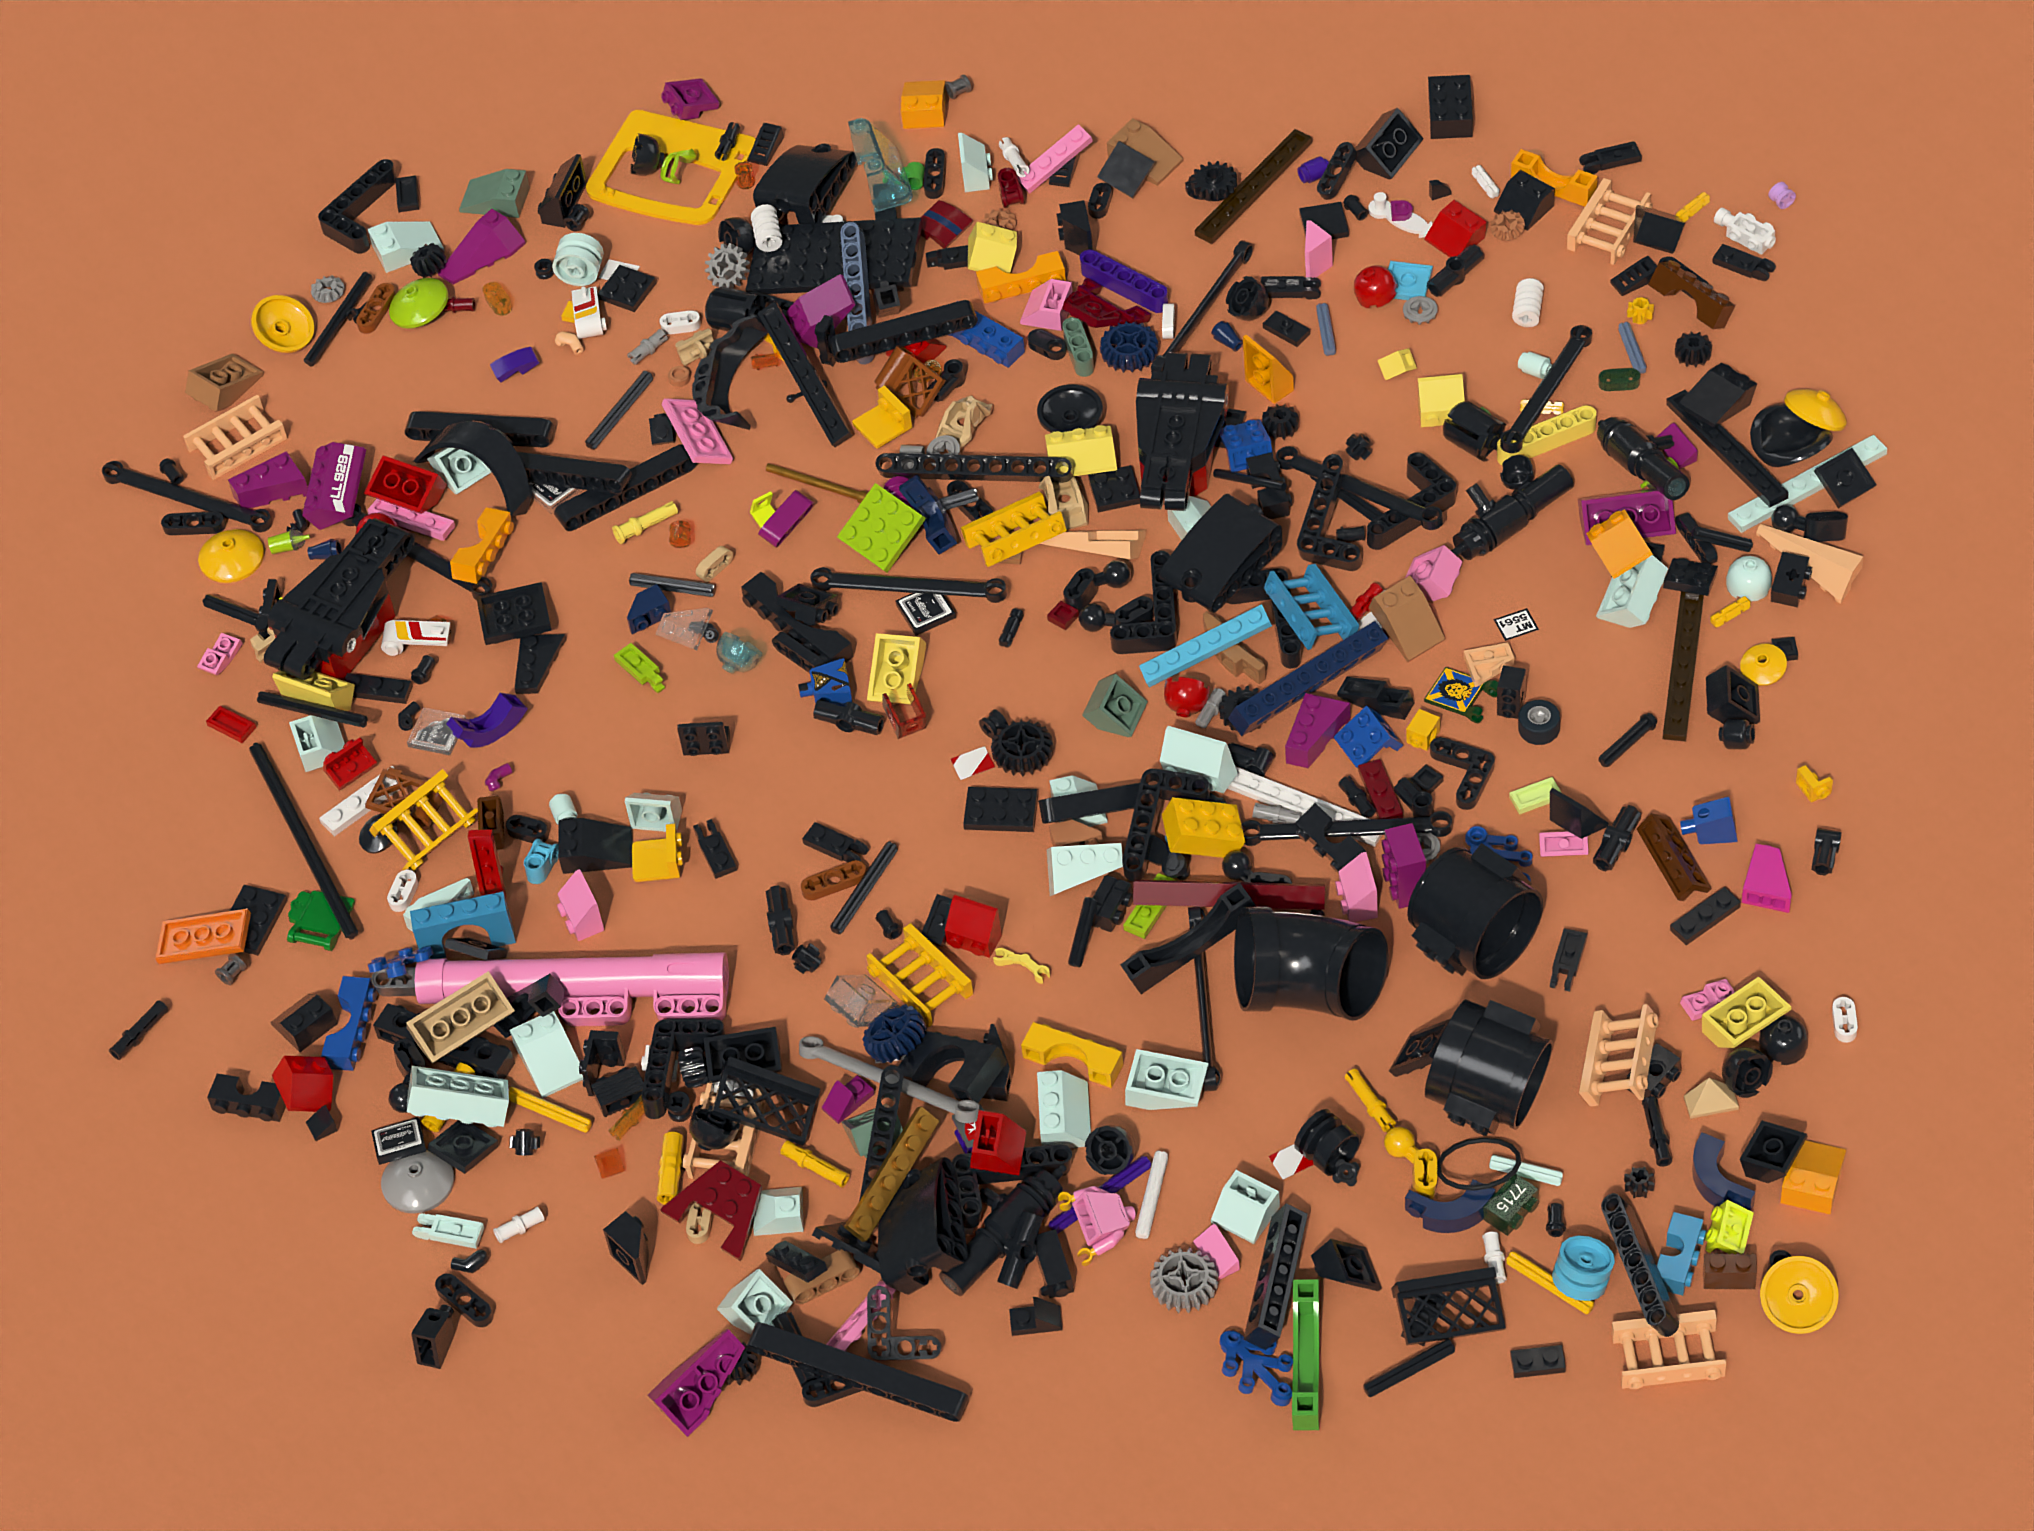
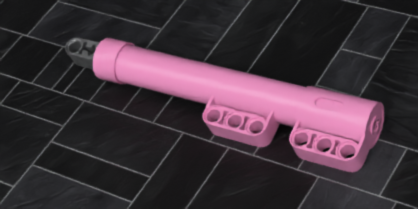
M725 952L653 954V956L458 961H448L446 958L417 962L416 967L406 968L407 974L388 978L385 968L374 972L371 977L374 987L382 996H416L419 1004H437L488 971L506 998L550 973L565 988L562 1006L558 1010L564 1023L568 1026L624 1025L631 1017L632 997H653V1007L659 1021L663 1019H718L722 1021L726 1015V999L729 987L728 959ZM389 979L386 985H380L381 981ZM690 1006L695 1007L690 1013L684 1012ZM712 1006L719 1007L715 1012H708ZM671 1007L668 1013H661L663 1008ZM595 1008L600 1009L597 1014L590 1015L591 1010ZM617 1008H624L620 1014H613ZM576 1009L574 1014L566 1015L568 1010Z

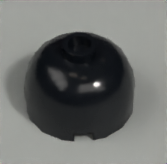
M638 133L632 152L633 162L635 163L631 164L630 173L639 176L650 175L656 171L658 164H663L664 153L661 152L660 144L654 137Z
M740 217L724 219L725 221H721L718 229L719 242H723L727 246L729 243L735 245V247L738 246L748 256L755 246V237L751 224Z
M1245 276L1242 277L1244 280L1241 282L1236 281L1229 289L1226 297V304L1229 305V310L1227 309V311L1237 319L1252 321L1259 318L1267 309L1269 295L1262 283L1253 277Z
M1783 1015L1760 1031L1759 1049L1771 1062L1775 1060L1781 1062V1065L1797 1063L1806 1054L1809 1038L1808 1032L1797 1018Z
M1741 1047L1735 1049L1725 1059L1722 1066V1077L1732 1092L1741 1098H1749L1759 1093L1756 1089L1761 1087L1762 1084L1766 1086L1769 1083L1773 1065L1761 1051L1752 1047Z
M703 1105L696 1106L691 1115L689 1131L693 1139L698 1143V1146L703 1150L711 1151L712 1149H723L731 1144L737 1135L740 1123L735 1124L732 1120L712 1114L713 1106L711 1105L708 1109H702Z
M1105 1125L1096 1128L1089 1134L1085 1141L1087 1154L1085 1157L1093 1170L1100 1174L1112 1175L1122 1172L1131 1164L1135 1157L1136 1147L1132 1136L1127 1130L1120 1126Z

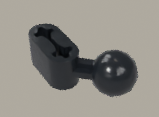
M1782 505L1774 510L1771 522L1775 529L1788 533L1793 532L1795 529L1804 531V538L1816 542L1840 541L1846 538L1848 515L1835 511L1807 514L1805 518L1799 515L1796 508L1790 505Z
M1113 560L1104 567L1103 572L1094 574L1093 570L1088 568L1078 570L1064 588L1065 603L1076 608L1080 613L1081 609L1088 605L1097 594V586L1107 584L1112 588H1122L1127 585L1131 577L1130 568L1125 562Z
M1140 596L1118 608L1114 614L1106 613L1101 605L1095 603L1088 604L1081 609L1079 622L1085 630L1090 632L1099 631L1104 626L1113 627L1118 624L1152 622L1153 601L1149 597Z
M1242 851L1229 852L1222 861V870L1225 876L1231 880H1241L1248 883L1292 884L1291 879L1286 875L1263 872L1253 873L1251 871L1252 864L1250 858Z
M403 1038L396 1041L393 1050L397 1067L402 1073L404 1081L395 1085L390 1090L388 1101L393 1110L399 1113H408L407 1097L411 1066L426 1068V1065L414 1042Z

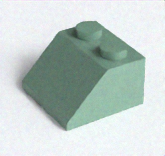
M1113 674L1098 681L1082 716L1099 730L1131 737L1148 701L1117 674Z
M888 1104L883 1105L884 1107L890 1108ZM875 1108L842 1121L852 1146L860 1157L864 1156L867 1158ZM898 1115L896 1118L892 1147L895 1144L901 1132L903 1131ZM887 1122L877 1124L880 1131H888L891 1128ZM875 1146L873 1152L877 1154L878 1149L883 1148V1146Z

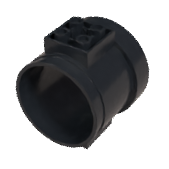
M1481 843L1473 854L1466 848L1455 847L1441 854L1430 864L1412 892L1407 916L1409 923L1416 930L1411 936L1417 941L1415 946L1433 962H1439L1441 967L1449 973L1457 972L1463 976L1468 970L1480 979H1491L1507 970L1529 945L1541 920L1543 898L1536 889L1531 887L1532 883L1517 866Z
M1465 999L1454 1012L1439 1042L1428 1073L1425 1097L1444 1105L1443 1110L1447 1113V1118L1451 1122L1464 1127L1465 1123L1469 1124L1474 1132L1483 1136H1487L1488 1133L1495 1135L1499 1123L1506 1124L1510 1128L1517 1130L1526 1118L1540 1089L1551 1058L1553 1040L1539 1036L1538 1032L1541 1025L1534 1017L1492 1000L1489 1001L1487 1007Z

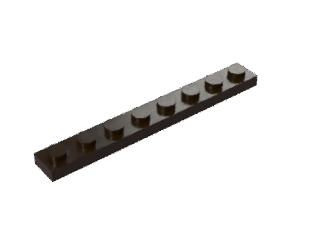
M1294 129L1236 187L1234 193H1231L1194 230L1195 236L1213 244L1312 144V137Z
M1681 591L1663 728L1664 740L1686 742L1704 595Z

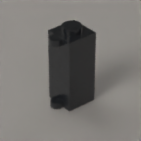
M883 280L880 283V288L874 289L873 294L878 318L898 314L900 309L896 284L889 286V283Z
M1056 1229L1037 1234L1034 1243L1037 1247L1036 1259L1045 1286L1040 1289L1041 1295H1049L1050 1299L1064 1297L1068 1293L1074 1292L1072 1277Z

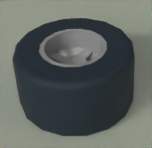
M1545 700L1527 702L1518 713V732L1520 736L1528 743L1534 745H1544L1552 742L1560 732V712L1557 707Z

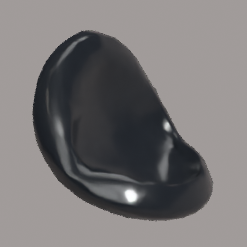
M1785 403L1770 405L1760 411L1753 420L1750 429L1752 448L1764 463L1772 467L1788 466L1810 458L1822 451L1833 440L1829 430L1803 420L1793 413Z

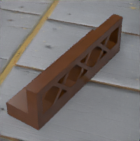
M1651 813L1639 825L1637 831L1677 900L1685 901L1694 890L1708 893L1712 888L1671 818Z

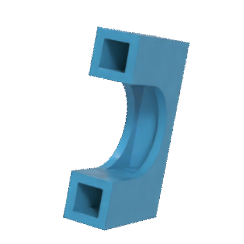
M504 892L410 911L412 930L418 948L431 946L433 955L429 956L430 959L446 958L443 936L452 928L462 925H476L484 928L489 934L492 945L504 946L516 943L514 927Z

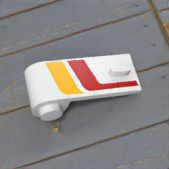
M583 286L581 289L571 291L578 339L604 335L603 331L607 330L605 317L601 318L597 287L585 288Z
M390 620L384 626L381 649L386 654L395 656L403 652L404 644L447 646L451 624L450 622Z

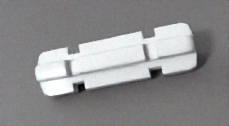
M1481 165L1473 167L1472 175L1477 179V182L1484 191L1487 192V195L1492 199L1498 197L1500 189L1494 184L1487 172H1484V168Z

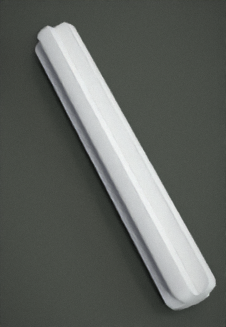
M1156 1151L1154 1154L1135 1230L1137 1238L1147 1239L1150 1234L1168 1161V1154L1165 1151Z

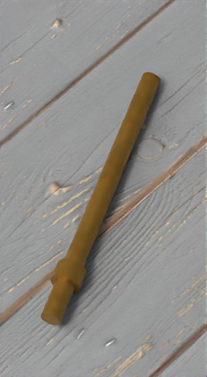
M768 463L766 466L767 472L855 499L858 503H861L868 494L864 490L859 492Z

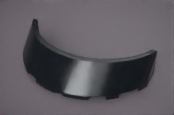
M755 314L738 319L730 325L732 327L731 330L723 337L713 341L709 346L711 351L698 364L694 375L695 380L692 384L693 400L696 401L697 409L706 418L750 430L751 425L738 412H730L728 391L733 374L741 360L760 339L768 334L761 319Z
M462 421L451 424L441 430L413 460L416 464L429 462L427 458L434 455L435 450L440 448H458L467 451L479 458L493 473L501 487L507 512H510L511 517L528 512L533 493L532 484L528 483L525 471L526 463L522 455L518 454L512 446L513 442L499 429H494L490 424L480 421Z

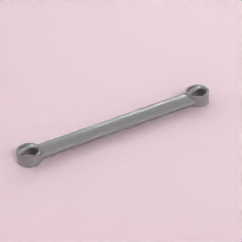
M804 1037L799 1041V1054L803 1058H819L880 1083L883 1069L823 1045L822 1039L818 1037ZM889 1074L885 1077L886 1081L890 1084L899 1081L898 1077L894 1074ZM903 1078L902 1093L955 1114V1119L959 1122L973 1123L977 1121L979 1104L972 1100L958 1101Z

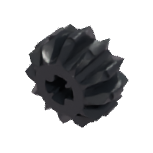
M434 243L425 244L412 253L413 256L410 258L412 269L418 276L423 278L427 276L432 277L433 274L438 273L440 269L444 268V264L447 262L445 252L439 245Z
M1690 331L1689 335L1682 333L1681 338L1677 339L1675 357L1678 358L1679 363H1685L1686 367L1694 365L1696 368L1698 364L1704 366L1705 362L1711 358L1712 344L1708 336H1702L1700 332L1693 334Z
M1276 403L1274 408L1268 406L1267 411L1263 412L1262 424L1268 436H1273L1275 440L1278 437H1282L1283 440H1285L1286 436L1292 437L1298 429L1299 416L1294 408H1288L1286 403L1283 406H1279Z
M689 1047L679 1051V1067L685 1085L688 1088H698L709 1083L707 1062L703 1049L700 1047Z
M744 1342L742 1344L745 1349L733 1371L726 1378L729 1385L736 1381L740 1386L743 1379L750 1382V1375L757 1372L758 1358L754 1352L747 1349Z

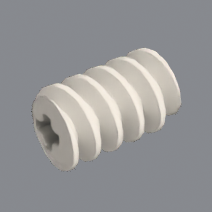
M768 204L755 208L751 213V221L756 245L765 252L775 251L782 245L783 241L781 239L782 235L775 207Z
M1527 278L1520 281L1516 286L1512 318L1514 322L1522 327H1534L1539 323L1544 286L1540 281Z

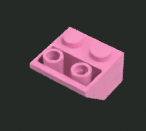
M1050 279L1033 289L1020 324L1062 331L1063 321L1068 315V312L1063 310L1062 307L1064 301L1073 292L1072 282Z

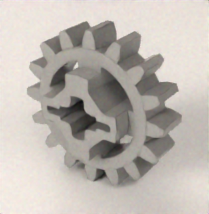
M731 243L728 246L721 244V249L714 247L715 253L708 254L711 258L710 261H705V264L709 265V268L705 269V272L710 274L707 279L712 281V285L716 287L734 289V284L741 286L740 280L747 279L744 273L750 272L746 268V265L750 264V261L745 259L747 253L742 252V248L735 247Z

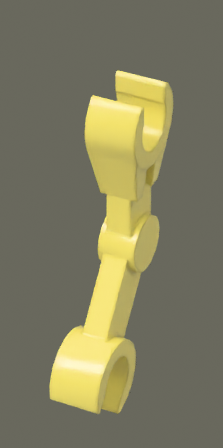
M1004 948L995 949L997 956H1004L1002 958L993 957L994 964L997 966L1011 965L1013 963L1021 964L1034 974L1036 982L1043 984V978L1039 974L1044 973L1050 978L1049 968L1044 965L1039 966L1030 959L1028 954H1014Z

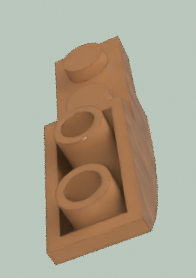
M1207 611L1203 613L1205 632L1223 624L1218 617H1213ZM1239 643L1215 654L1220 663L1236 678L1244 673L1258 684L1266 680L1264 663L1259 658L1249 654L1243 646H1239Z

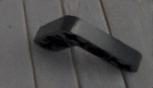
M1439 737L1433 739L1430 743V755L1433 759L1467 770L1456 792L1457 806L1463 810L1474 808L1494 770V756L1490 752L1447 738ZM1466 753L1468 758L1462 760L1458 759L1456 755ZM1487 761L1488 763H1485L1483 766V771L1480 770V763ZM1472 777H1478L1482 781L1478 784H1473L1469 780ZM1468 790L1471 791L1470 798L1463 800V798H1466Z
M874 1286L869 1290L867 1295L868 1353L872 1358L877 1360L934 1359L941 1354L942 1343L936 1337H892L891 1294L883 1286ZM877 1290H881V1294L886 1295V1300L881 1301V1308L887 1307L886 1313L880 1311L872 1313V1307L877 1308V1301L872 1298L873 1295L877 1294ZM881 1315L885 1317L887 1323L883 1330H876L873 1327L872 1322L876 1316ZM872 1333H887V1338L881 1337L882 1345L887 1348L886 1351H882V1356H878V1352L873 1351V1346L878 1345V1338H872ZM905 1340L909 1341L912 1345L911 1353L906 1356L898 1351V1345ZM915 1340H920L919 1345H928V1340H932V1343L937 1345V1350H933L932 1355H929L927 1350H919L920 1356H916L917 1345Z

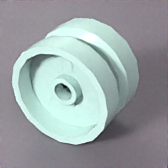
M583 233L566 234L559 241L552 265L553 272L560 280L573 286L590 285L598 276L604 254L603 247L596 239Z

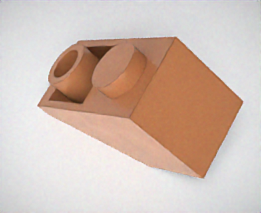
M1070 819L1049 825L1053 847L1103 844L1101 831Z

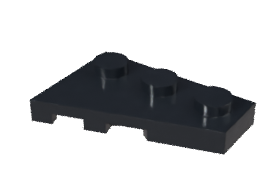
M846 1222L815 1228L812 1236L819 1240L821 1237L831 1240L833 1248L839 1251L844 1250L854 1253L853 1258L880 1273L878 1248L872 1244L873 1241L868 1238L864 1242L859 1240L844 1228Z

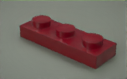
M1381 760L1358 765V772L1371 803L1376 808L1378 819L1403 818V811Z

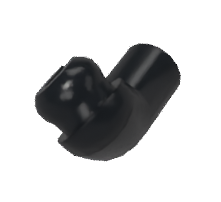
M413 701L398 714V726L404 731L412 729L413 716L420 711V706Z

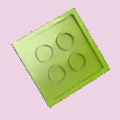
M875 483L837 538L888 573L926 518Z

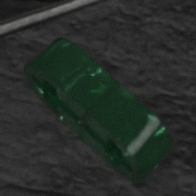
M1634 368L1607 369L1601 371L1598 377V386L1604 391L1634 390L1640 385V372Z

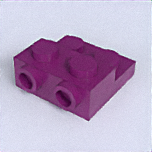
M701 78L665 82L664 90L661 94L663 103H668L671 107L672 115H677L680 120L699 118L700 111L718 109L720 103Z

